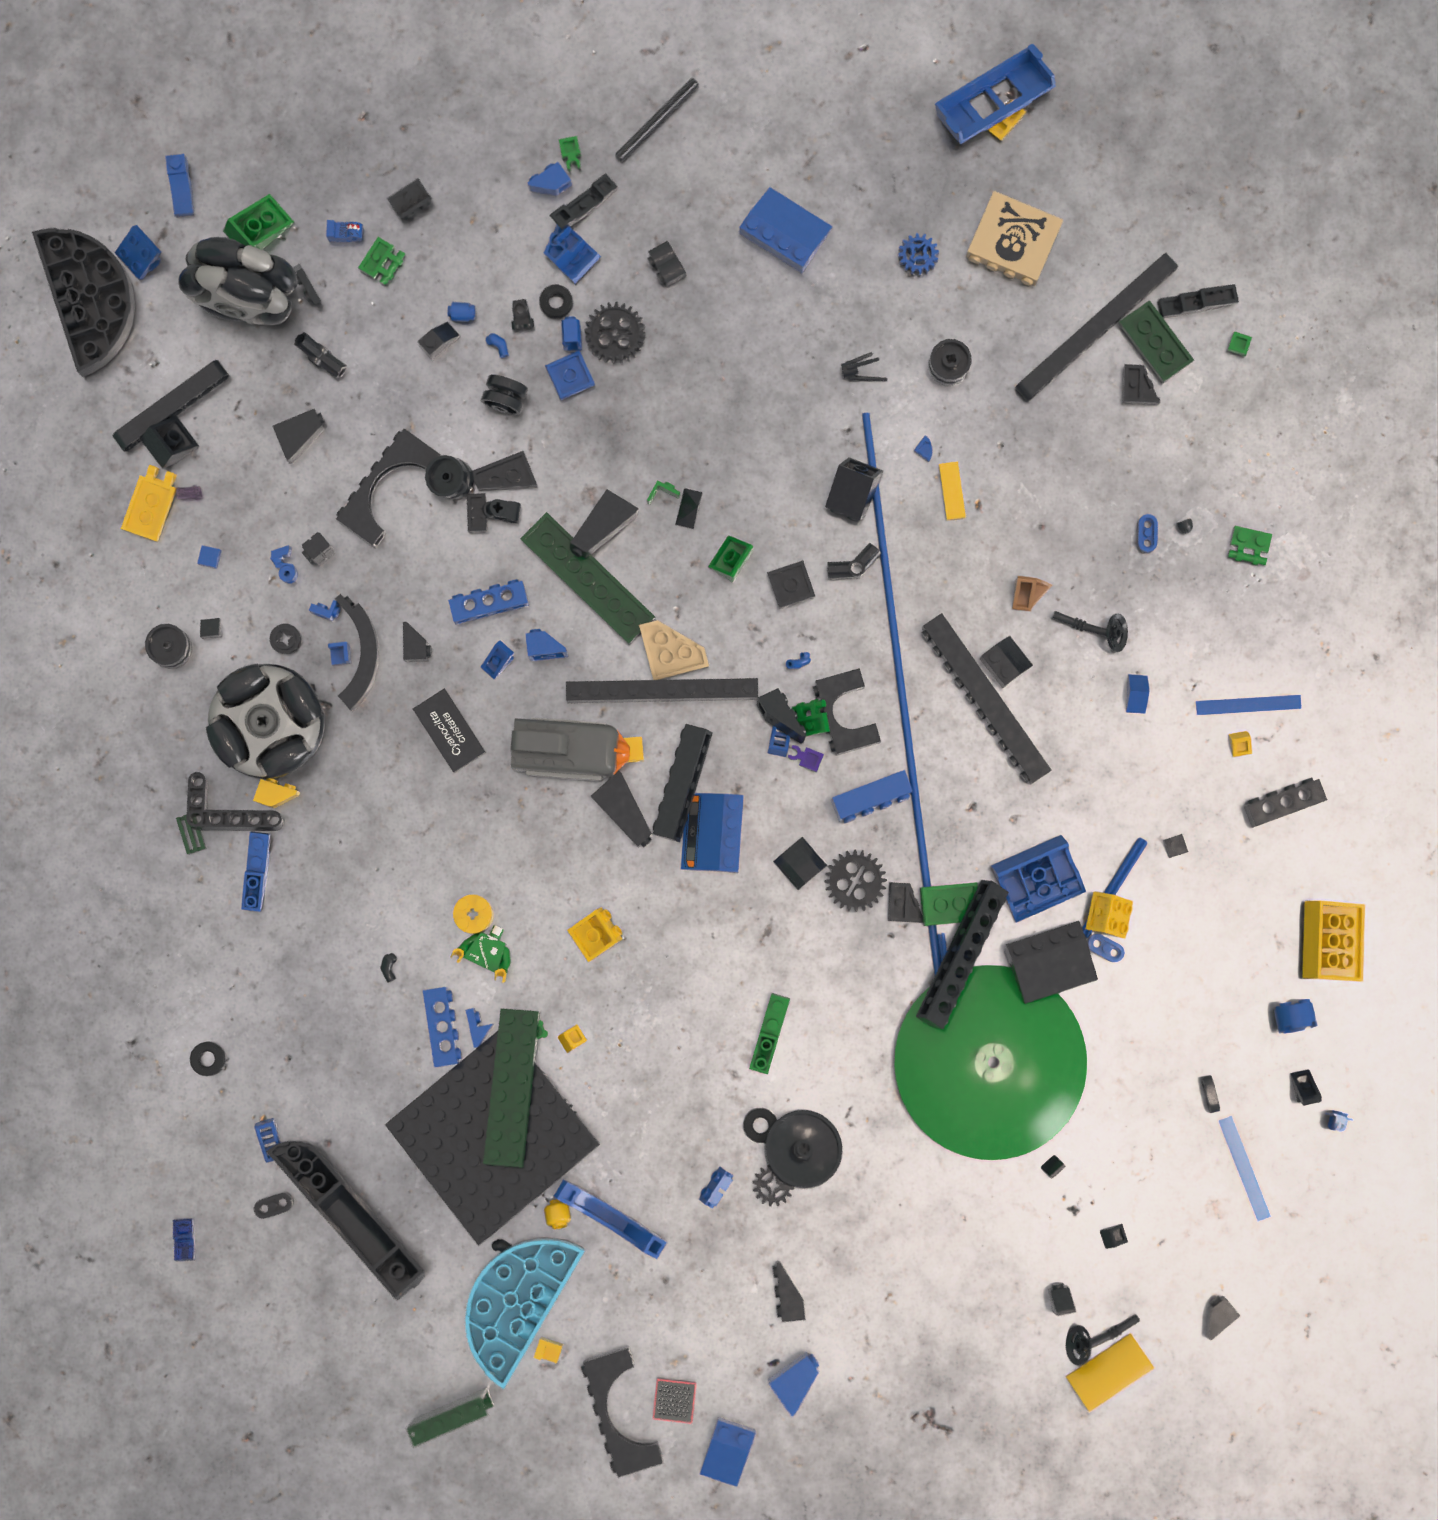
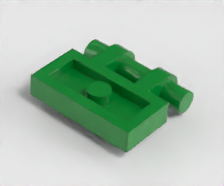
M377 237L358 269L373 279L378 274L383 275L379 282L386 286L388 281L393 279V274L397 267L402 265V259L406 254L399 250L395 256L392 254L395 247L382 238ZM389 259L392 263L386 270L383 266Z
M1234 526L1230 545L1236 546L1237 550H1229L1228 557L1235 558V561L1239 562L1241 560L1248 561L1252 565H1266L1267 558L1260 557V553L1267 554L1269 552L1272 534ZM1244 549L1253 550L1254 553H1253V555L1247 554V553H1243V550H1244Z
M814 699L809 703L801 702L797 703L796 706H792L791 709L798 716L796 720L806 730V737L830 732L827 713H820V709L826 706L825 700ZM811 710V716L806 715L807 711Z

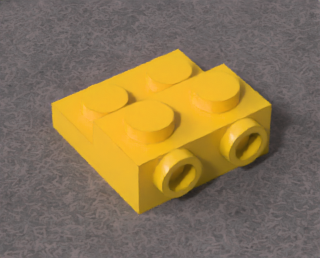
M602 907L596 909L567 930L588 962L623 939L621 937V929L617 925H613L610 920L612 918L608 910H603Z

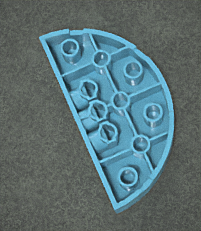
M554 1238L526 1240L508 1247L499 1253L484 1267L471 1290L466 1308L467 1340L476 1362H478L484 1373L501 1388H505L585 1252V1248Z

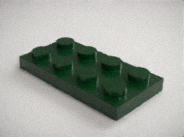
M1150 300L1119 321L1120 327L1162 383L1194 362L1193 357Z

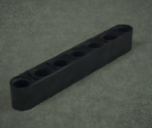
M219 360L212 361L115 431L112 437L123 452L131 450L142 442L140 438L149 426L181 414L229 378L228 372Z

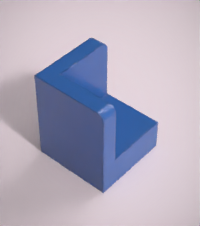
M348 642L328 644L331 652V664L333 666L352 664L350 644Z

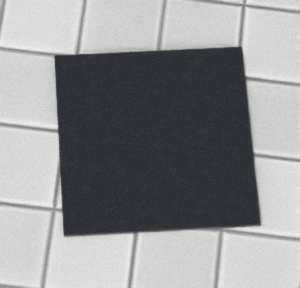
M498 1031L385 1124L478 1246L600 1145L537 1064L534 1063L523 1168L483 1164Z

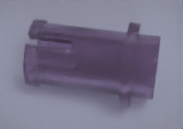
M193 485V487L176 488L178 500L187 498L197 500L201 498L200 486Z

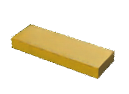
M958 461L939 464L946 521L966 518Z

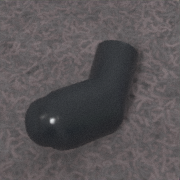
M393 953L386 954L380 966L387 983L396 979L391 970L392 964L397 960Z

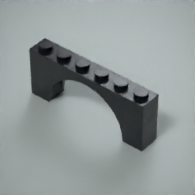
M405 428L396 433L392 445L384 449L382 452L383 457L379 462L376 461L372 465L371 473L360 481L359 489L351 493L345 507L342 506L336 514L338 516L336 520L374 549L386 535L385 531L376 523L371 510L372 494L377 483L387 473L400 467L412 466L426 470L433 459L441 456L440 453Z
M629 1346L584 1360V1366H581L584 1378L588 1377L590 1385H587L589 1396L594 1397L595 1404H593L595 1416L599 1415L601 1423L598 1426L601 1435L605 1434L607 1440L604 1446L607 1455L611 1454L613 1460L610 1462L613 1474L616 1473L619 1478L663 1464L664 1460L658 1441L653 1443L632 1441L615 1428L609 1417L607 1398L612 1384L622 1373L635 1366Z

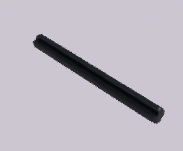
M691 78L615 153L617 159L621 162L624 161L699 86L698 82Z

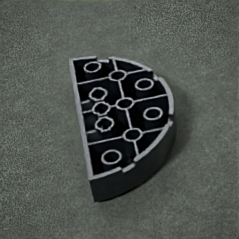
M47 228L33 231L32 234L76 370L82 377H85L108 364L121 350L130 334L135 314V298L131 281L115 255L104 244L90 235L72 229Z

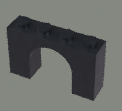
M860 668L815 681L816 686H813L815 697L826 701V706L820 709V713H827L830 732H826V734L829 733L831 741H828L831 752H835L836 756L881 743L876 723L856 729H848L838 724L833 715V705L840 696L865 688Z

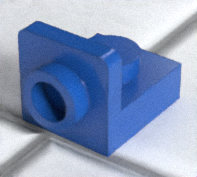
M333 600L329 610H327L328 606L317 603L315 605L311 603L309 611L314 615L333 622L334 617H338L341 608L339 603Z

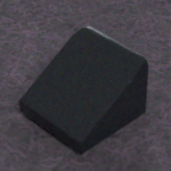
M220 618L203 619L200 621V637L202 639L221 637Z
M1053 1155L1041 1166V1169L1049 1178L1053 1179L1066 1165L1056 1155Z
M1123 1223L1100 1230L1105 1249L1115 1248L1128 1243Z

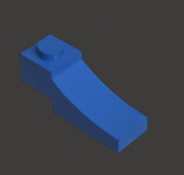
M185 154L165 156L175 217L194 215L187 157Z

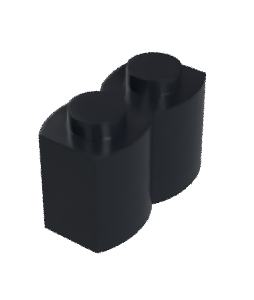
M668 240L648 251L649 257L647 260L652 268L655 267L659 272L656 276L661 284L665 283L668 287L687 276L684 267Z

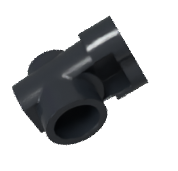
M526 299L512 301V330L534 327V320L530 317ZM520 306H523L525 309L523 313L518 312Z

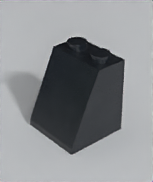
M848 457L838 465L825 507L829 508L832 513H841L847 515V518L850 520L860 521L866 515L883 470Z

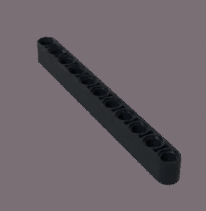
M1164 253L1020 381L1015 387L1016 390L1027 401H1030L1174 273L1179 267L1177 263L1167 253Z

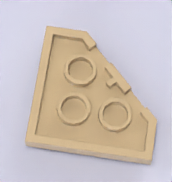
M658 620L639 625L653 680L709 666L705 648Z

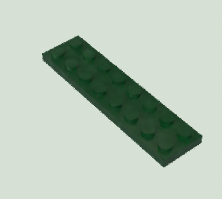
M546 512L520 540L627 644H630L641 633L639 625L652 622L656 617L592 555L586 559L575 556L569 549L573 537Z
M502 1008L500 1010L484 1165L523 1168L539 1027V1011Z

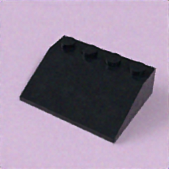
M1079 921L1006 944L1005 954L1025 1004L1098 980L1087 939Z

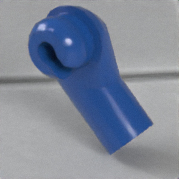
M491 333L486 337L485 340L488 345L498 347L500 358L509 356L505 339L496 333Z
M801 652L800 659L787 660L786 667L788 669H799L809 664L811 661L810 653Z

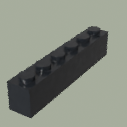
M685 724V727L682 729L680 734L681 741L675 751V761L669 771V781L664 787V797L658 807L659 814L653 824L654 835L680 843L713 734L711 731Z

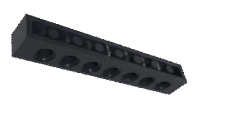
M980 881L917 1012L916 1017L932 1028L944 1029L948 1023L949 1016L957 1004L959 995L964 989L969 974L973 971V966L981 954L986 939L990 935V930L998 918L999 911L1006 901L1009 892L994 881Z

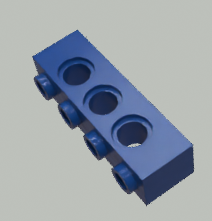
M515 579L508 581V585L500 586V584L490 586L485 591L476 589L471 591L469 595L457 594L452 596V599L448 601L454 623L457 625L529 606L523 581ZM505 592L512 593L511 599L507 601L502 599V595ZM486 597L493 598L491 605L483 603ZM472 601L475 603V607L472 610L465 609L467 602Z
M448 987L423 990L434 1068L459 1064L462 1055L461 1049L457 1048L456 1040H459L457 1028L454 1029L453 1026L456 1016L454 1009L451 1010L450 1002H453L452 991L448 990ZM438 1002H442L445 1005V1010L442 1013H438L435 1010V1005ZM441 1021H445L448 1025V1029L443 1033L438 1029V1024ZM445 1040L451 1044V1048L447 1052L441 1049V1043Z

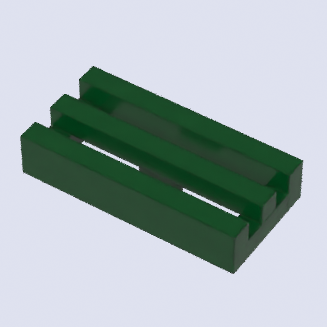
M186 815L177 817V824L187 855L207 849L201 830H196L200 847H197ZM197 816L193 817V823L198 824ZM184 820L186 823V827L190 836L193 849H190L189 842L182 821Z

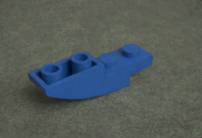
M250 832L247 868L244 873L242 910L260 912L262 909L270 857V833Z

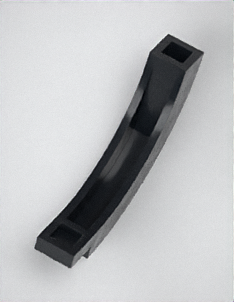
M340 594L335 600L354 622L361 646L360 661L356 673L348 686L338 695L348 709L353 712L367 697L375 681L379 665V644L375 628L366 611L359 603L352 607L354 605L352 600L348 596L344 598Z

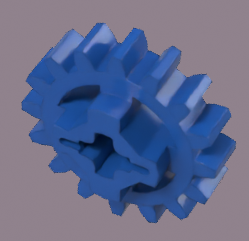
M916 233L915 238L909 235L908 241H902L903 246H899L901 253H898V258L902 259L900 265H906L905 271L911 269L912 275L915 271H918V274L921 275L923 270L925 273L929 272L928 267L934 269V263L938 262V257L936 256L939 255V250H934L937 248V243H931L932 237L927 240L926 234H923L921 238ZM928 249L931 252V258H929V255L927 254ZM906 250L910 254L909 260L906 257ZM922 251V255H918L915 257V253L918 254Z

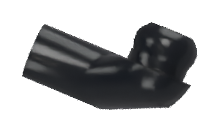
M497 1239V1241L492 1242V1249L494 1251L502 1252L512 1246L503 1239Z

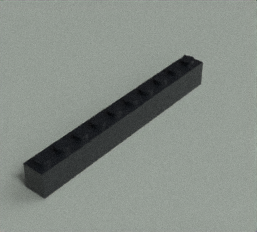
M941 613L923 625V632H921L927 642L931 641L934 646L932 649L937 657L941 656L945 661L943 663L944 667L949 673L952 672L956 677L954 681L960 689L963 687L966 691L965 697L970 704H975L978 709L976 710L978 716L982 720L985 719L989 724L987 728L993 736L996 734L1000 740L998 744L1004 752L1007 750L1010 754L1009 760L1014 767H1019L1022 772L1020 773L1022 779L1032 785L1052 771L944 615Z
M758 678L566 681L567 703L758 700Z

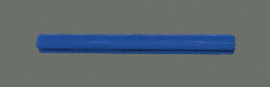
M1142 838L1137 839L1104 893L1116 895L1147 845L1146 840ZM1086 921L1082 929L1085 937L1089 938L1093 931L1086 929Z

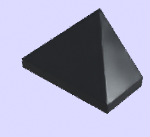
M684 488L675 525L694 529L703 492Z

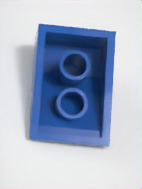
M718 1417L700 1475L737 1487L756 1434V1429Z

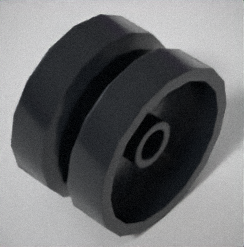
M946 339L939 342L933 348L929 358L928 369L931 377L937 383L944 386H953L961 383L969 372L972 355L969 348L959 340Z
M489 375L486 386L490 390L483 391L481 402L497 411L519 415L523 407L520 400L526 398L528 387L504 376Z
M442 455L433 459L426 468V485L437 496L453 500L460 499L468 494L473 486L474 476L472 469L462 459Z
M160 624L152 628L147 634L145 650L149 658L161 667L168 669L178 668L184 665L190 658L192 642L189 636L177 626Z

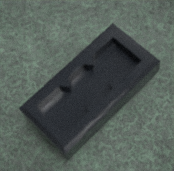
M486 493L467 494L468 533L487 532V517L483 514L482 510L483 505L486 503Z

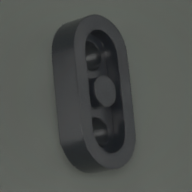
M279 1193L261 1199L255 1203L254 1213L258 1218L266 1219L287 1212L293 1206V1199L288 1193ZM281 1199H285L287 1201V1204L285 1206H282L280 1204ZM263 1205L268 1207L267 1212L262 1211Z

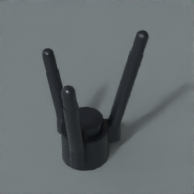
M872 352L841 364L843 377L849 378V381H887L886 377L855 376V374H858L857 367L879 361L877 357L859 362L872 356Z

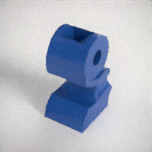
M289 545L272 550L270 559L279 570L280 579L287 584H292L297 580V569L293 564L283 563V559L290 557L292 553V547Z

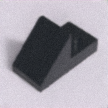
M1310 1069L1291 1073V1080L1298 1103L1301 1102L1303 1106L1322 1102L1321 1093Z

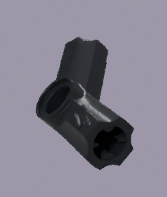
M305 332L295 338L294 345L307 356L311 363L318 368H323L336 379L343 375L347 365L333 356L326 347L317 343Z
M869 543L852 561L827 562L828 579H860L882 553L878 548ZM858 565L862 571L858 574L853 573L851 567Z

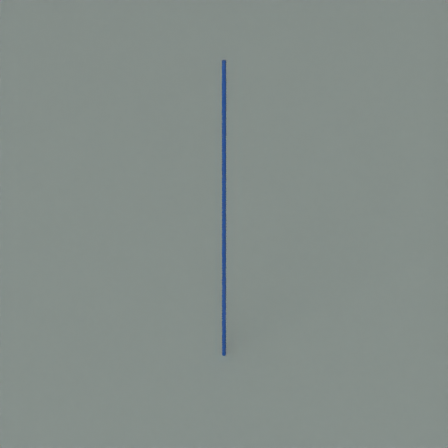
M863 413L868 465L876 467L870 413ZM878 484L873 496L879 549L882 553L880 557L908 773L913 790L911 796L923 887H931ZM936 925L928 927L934 973L936 975L941 965L937 928Z

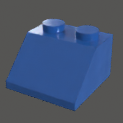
M532 629L529 630L530 633H525L527 653L530 661L569 657L567 649L545 631Z

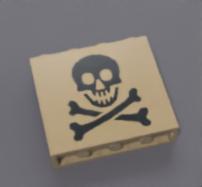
M994 191L966 257L975 264L982 263L992 271H1001L1006 277H1015L1020 279L1025 285L1035 286L1063 219Z

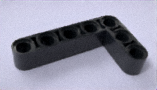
M194 772L189 776L186 819L192 829L278 831L283 827L282 816L274 810H207V779L201 772ZM196 779H203L200 786L193 785ZM196 797L202 798V802L199 805H193V800ZM200 816L201 821L198 824H193V817ZM213 817H221L220 822L212 824L211 820ZM233 817H240L239 823L231 824L230 821ZM252 817H259L257 824H250ZM272 817L279 818L278 823L275 825L269 824V820Z

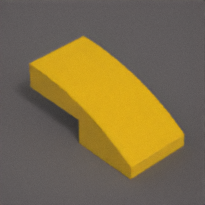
M1021 109L988 130L1002 141L1025 115L1026 111Z

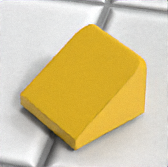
M1248 731L1229 734L1233 757L1252 754L1251 736Z
M578 1025L573 1026L558 1036L560 1043L567 1053L587 1041Z

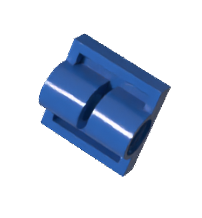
M135 225L132 226L114 253L140 280L160 264L161 259L159 256L162 252L140 227Z

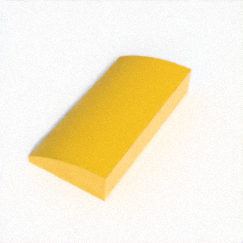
M1129 1333L1065 1377L1086 1409L1090 1412L1153 1370L1154 1366L1132 1334Z

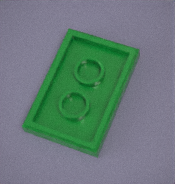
M978 883L921 887L920 895L924 926L961 923L976 892Z

